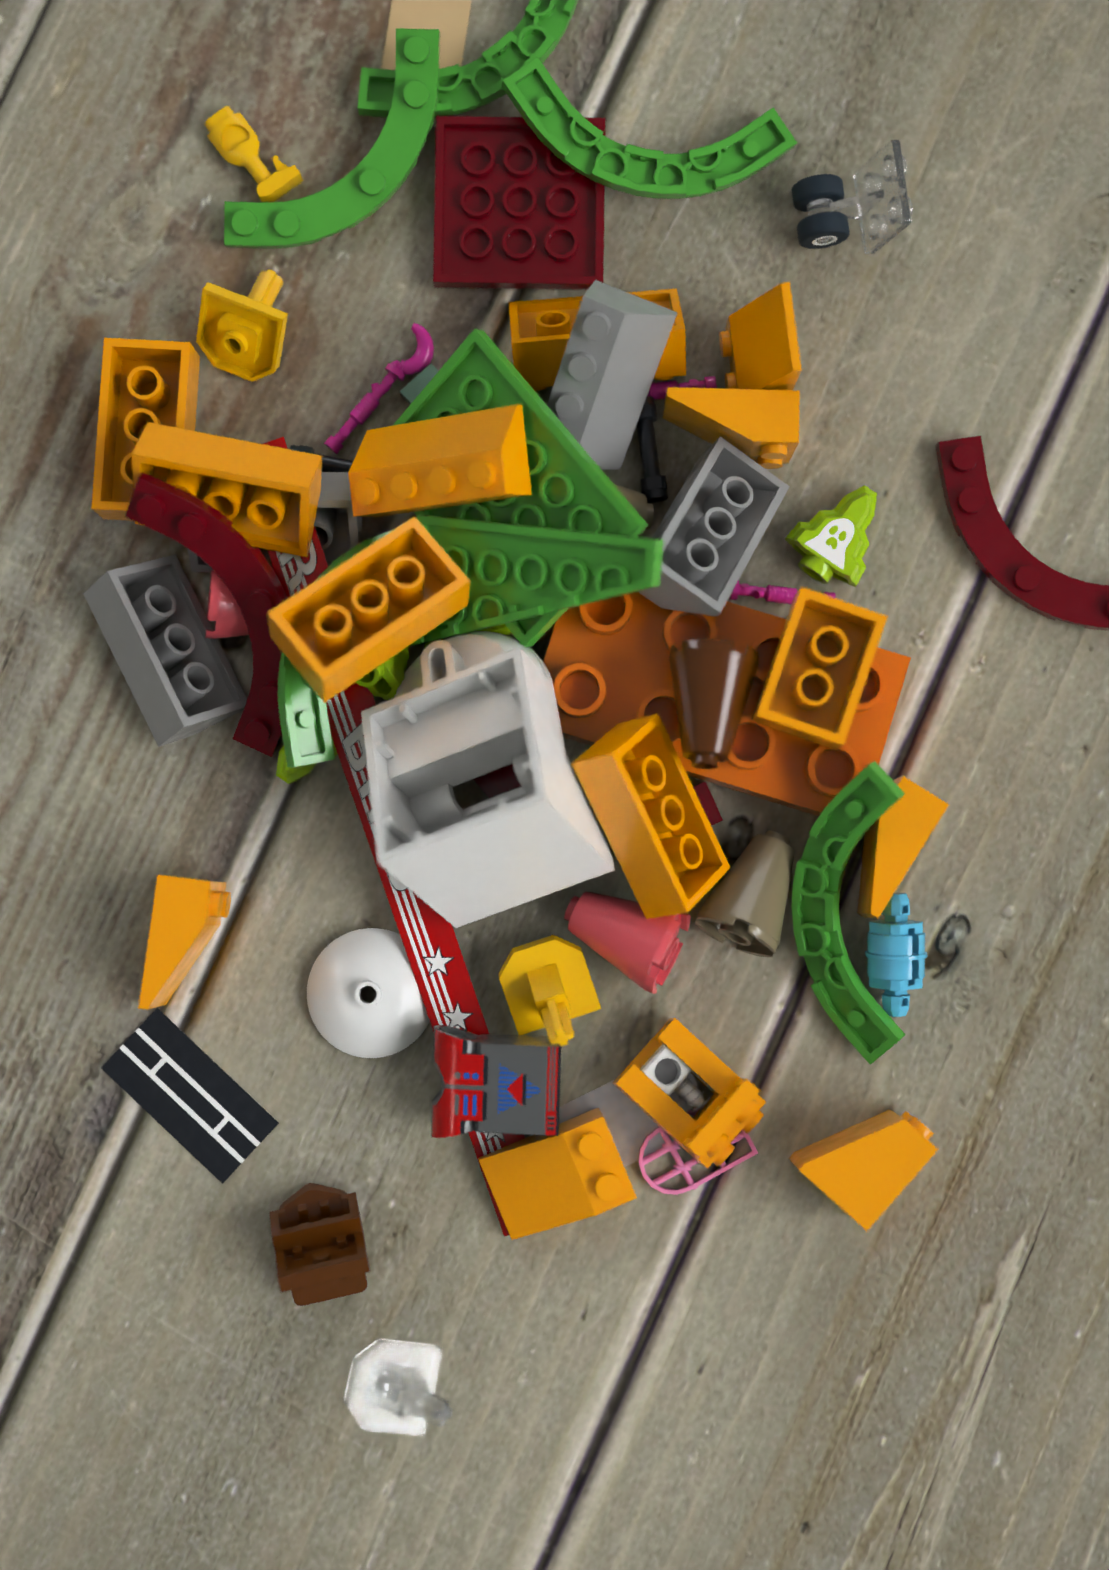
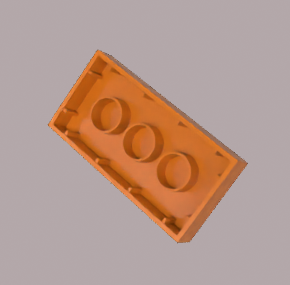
M639 592L572 607L555 622L543 662L552 677L564 738L592 746L618 723L658 713L688 776L819 816L831 800L868 764L876 761L879 765L911 657L877 647L844 746L837 750L751 721L786 619L727 601L718 616L663 609ZM724 640L734 642L733 651L745 654L747 646L759 654V666L729 758L725 762H719L716 769L695 768L691 766V760L686 759L682 754L669 656L671 646L675 644L678 651L682 650L683 641Z

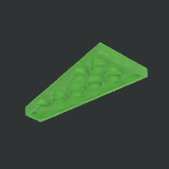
M417 515L418 521L468 577L470 589L468 606L409 646L420 645L454 635L482 630L660 586L664 540L433 515Z

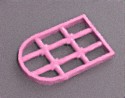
M701 1108L696 1111L690 1109L687 1113L694 1116ZM658 1126L645 1137L639 1149L638 1163L643 1178L652 1188L663 1194L678 1195L697 1189L701 1184L758 1154V1151L748 1133L746 1134L741 1130L742 1132L733 1139L731 1144L745 1138L752 1151L728 1164L724 1161L719 1169L694 1182L688 1171H691L692 1168L690 1167L698 1164V1162L692 1158L684 1163L677 1151L680 1149V1145L676 1141L672 1142L670 1136ZM660 1132L665 1142L662 1144L663 1147L643 1158L644 1150L649 1140ZM670 1151L677 1165H673L674 1169L651 1180L646 1174L644 1165ZM679 1173H682L688 1185L678 1189H668L659 1186V1184Z

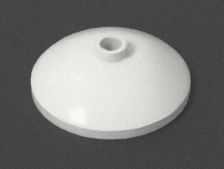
M365 928L351 931L332 941L314 962L307 983L309 1013L320 1034L331 1045L342 1052L362 1058H380L393 1055L411 1045L428 1026L430 1020L400 934L380 928ZM365 986H371L376 990V999L373 1002H365L362 999L361 990Z

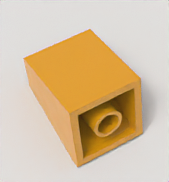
M889 1109L795 1151L789 1157V1160L822 1192L868 1231L939 1149L929 1141L934 1133L915 1116H911L906 1111L899 1116Z

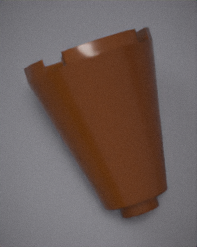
M696 639L683 641L682 650L678 651L675 644L670 648L669 662L683 757L691 760V766L695 768L716 769L719 762H725L729 758L759 666V654L750 647L746 646L745 654L733 651L734 642Z

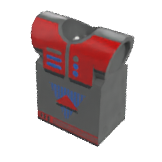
M434 1026L433 1063L440 1075L442 1087L432 1100L431 1137L446 1138L471 1131L559 1136L560 1044H551L547 1036L477 1035L455 1027Z

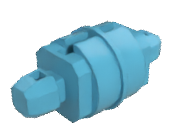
M894 892L882 912L884 919L869 921L865 956L867 957L869 987L883 989L882 1006L884 1011L889 1016L901 1017L906 1016L909 1010L910 994H908V990L923 988L927 952H925L923 922L908 920L910 903L907 893Z

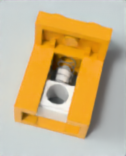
M670 1018L612 1082L705 1168H709L712 1163L717 1167L720 1166L735 1148L731 1144L733 1139L741 1130L746 1134L749 1133L764 1115L760 1109L766 1101L758 1095L760 1090L748 1079L740 1078L676 1018ZM665 1058L673 1061L677 1068L675 1079L668 1084L660 1083L655 1076L657 1063ZM689 1073L693 1074L713 1093L705 1102L703 1097L704 1091L698 1090V1085L694 1086L690 1082L691 1079L688 1080ZM672 1093H677L679 1099L686 1101L685 1105L692 1106V1111L701 1109L691 1117L669 1096Z

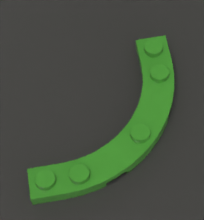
M530 0L525 9V15L512 32L509 31L496 44L481 53V58L461 67L456 64L441 68L438 102L434 118L436 116H452L487 105L506 95V92L501 87L502 81L537 57L543 64L554 51L571 21L578 0ZM361 68L357 106L359 115L388 117L394 93L395 70Z
M396 28V70L391 108L377 141L363 160L344 178L330 187L300 199L284 202L224 201V245L227 248L270 249L313 244L347 228H353L375 213L394 195L418 161L417 158L433 125L438 102L440 75L439 29Z
M538 57L502 81L501 87L525 122L555 156L592 181L613 190L635 196L655 199H682L722 191L760 172L792 150L797 144L773 107L731 136L708 146L691 149L687 153L663 154V151L645 149L628 143L624 146L604 136L602 130L585 119L572 106Z
M394 529L372 536L353 546L332 562L316 581ZM282 652L278 674V707L287 766L298 767L335 760L327 703L322 701Z
M876 761L868 764L823 809L809 832L810 836L805 845L802 858L797 862L792 887L793 931L799 956H804L808 971L814 982L811 985L813 992L838 1029L870 1065L906 1035L876 1002L860 980L848 956L840 926V889L848 860L864 833L905 795Z

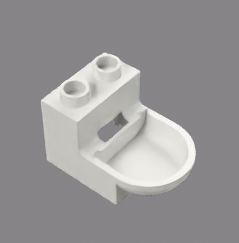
M473 631L454 635L444 640L434 641L423 650L422 654L404 673L405 678L398 687L393 699L361 711L378 864L455 928L615 870L610 843L597 820L596 814L565 751L552 677L544 662L531 647H524L514 637L489 631ZM513 763L515 774L522 787L493 796L465 809L458 805L454 797L453 786Z

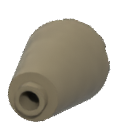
M766 831L765 835H755L699 909L695 924L704 933L721 943L724 942L725 938L738 943L736 949L759 957H772L780 943L795 851L789 846L790 840L773 831Z

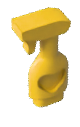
M226 106L206 120L205 127L209 131L208 139L224 160L232 165L245 167L258 184L256 190L261 202H275L303 182L301 173L296 166L292 165L289 167L283 164L277 155H274L272 158L277 172L273 174L269 172L258 156L260 144L258 136L241 113H234L229 106Z

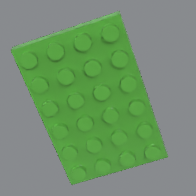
M474 329L393 424L399 425L516 404L522 405L532 495L414 512L416 516L433 515L637 537L648 526L484 330ZM568 609L506 623L505 625L520 644L524 647H532Z

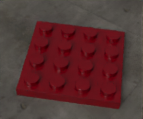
M436 116L434 288L589 289L595 280L603 283L605 186L580 174L555 156L539 140L523 117ZM585 118L602 130L605 136L606 118Z

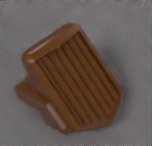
M308 1183L284 1201L279 1210L269 1212L280 1291L286 1292L291 1290L294 1302L297 1305L305 1306L363 1292L367 1288L366 1272H370L356 1192L347 1194L340 1189Z

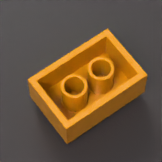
M801 586L794 596L751 721L834 750L844 746L888 616Z

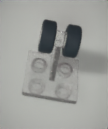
M889 140L854 173L856 196L844 199L842 179L833 174L810 176L794 184L792 187L793 205L799 211L808 212V217L802 219L797 225L798 241L802 247L820 249L837 245L849 237L848 219H860L864 253L874 254L911 224L913 206L907 193L905 179L907 164L905 157L902 155L900 140Z

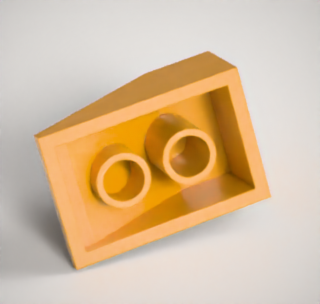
M790 282L778 284L728 317L725 331L719 332L722 357H729L731 373H725L726 389H794L802 368Z
M667 387L663 419L711 444L721 436L765 469L781 468L783 463L790 462L799 443L800 390Z
M904 776L893 781L905 795L864 834L857 914L864 918L880 917L949 804Z
M157 874L139 1009L148 1010L164 1006L168 1003L220 927L221 918L228 917L231 893L225 891L226 882Z
M599 1107L560 1123L559 1136L532 1135L478 1158L511 1240L593 1217L637 1198Z

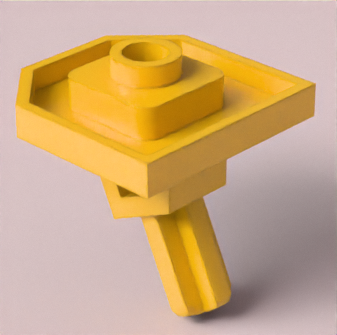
M270 269L261 271L248 297L209 282L202 288L196 342L213 367L251 382L273 374L279 368L288 313L272 307L283 286V279L275 271Z
M556 935L512 948L498 973L499 981L519 1035L545 1028L548 1041L551 1044H560L561 1047L568 1045V1040L574 1037L571 1019L601 1009L582 948Z

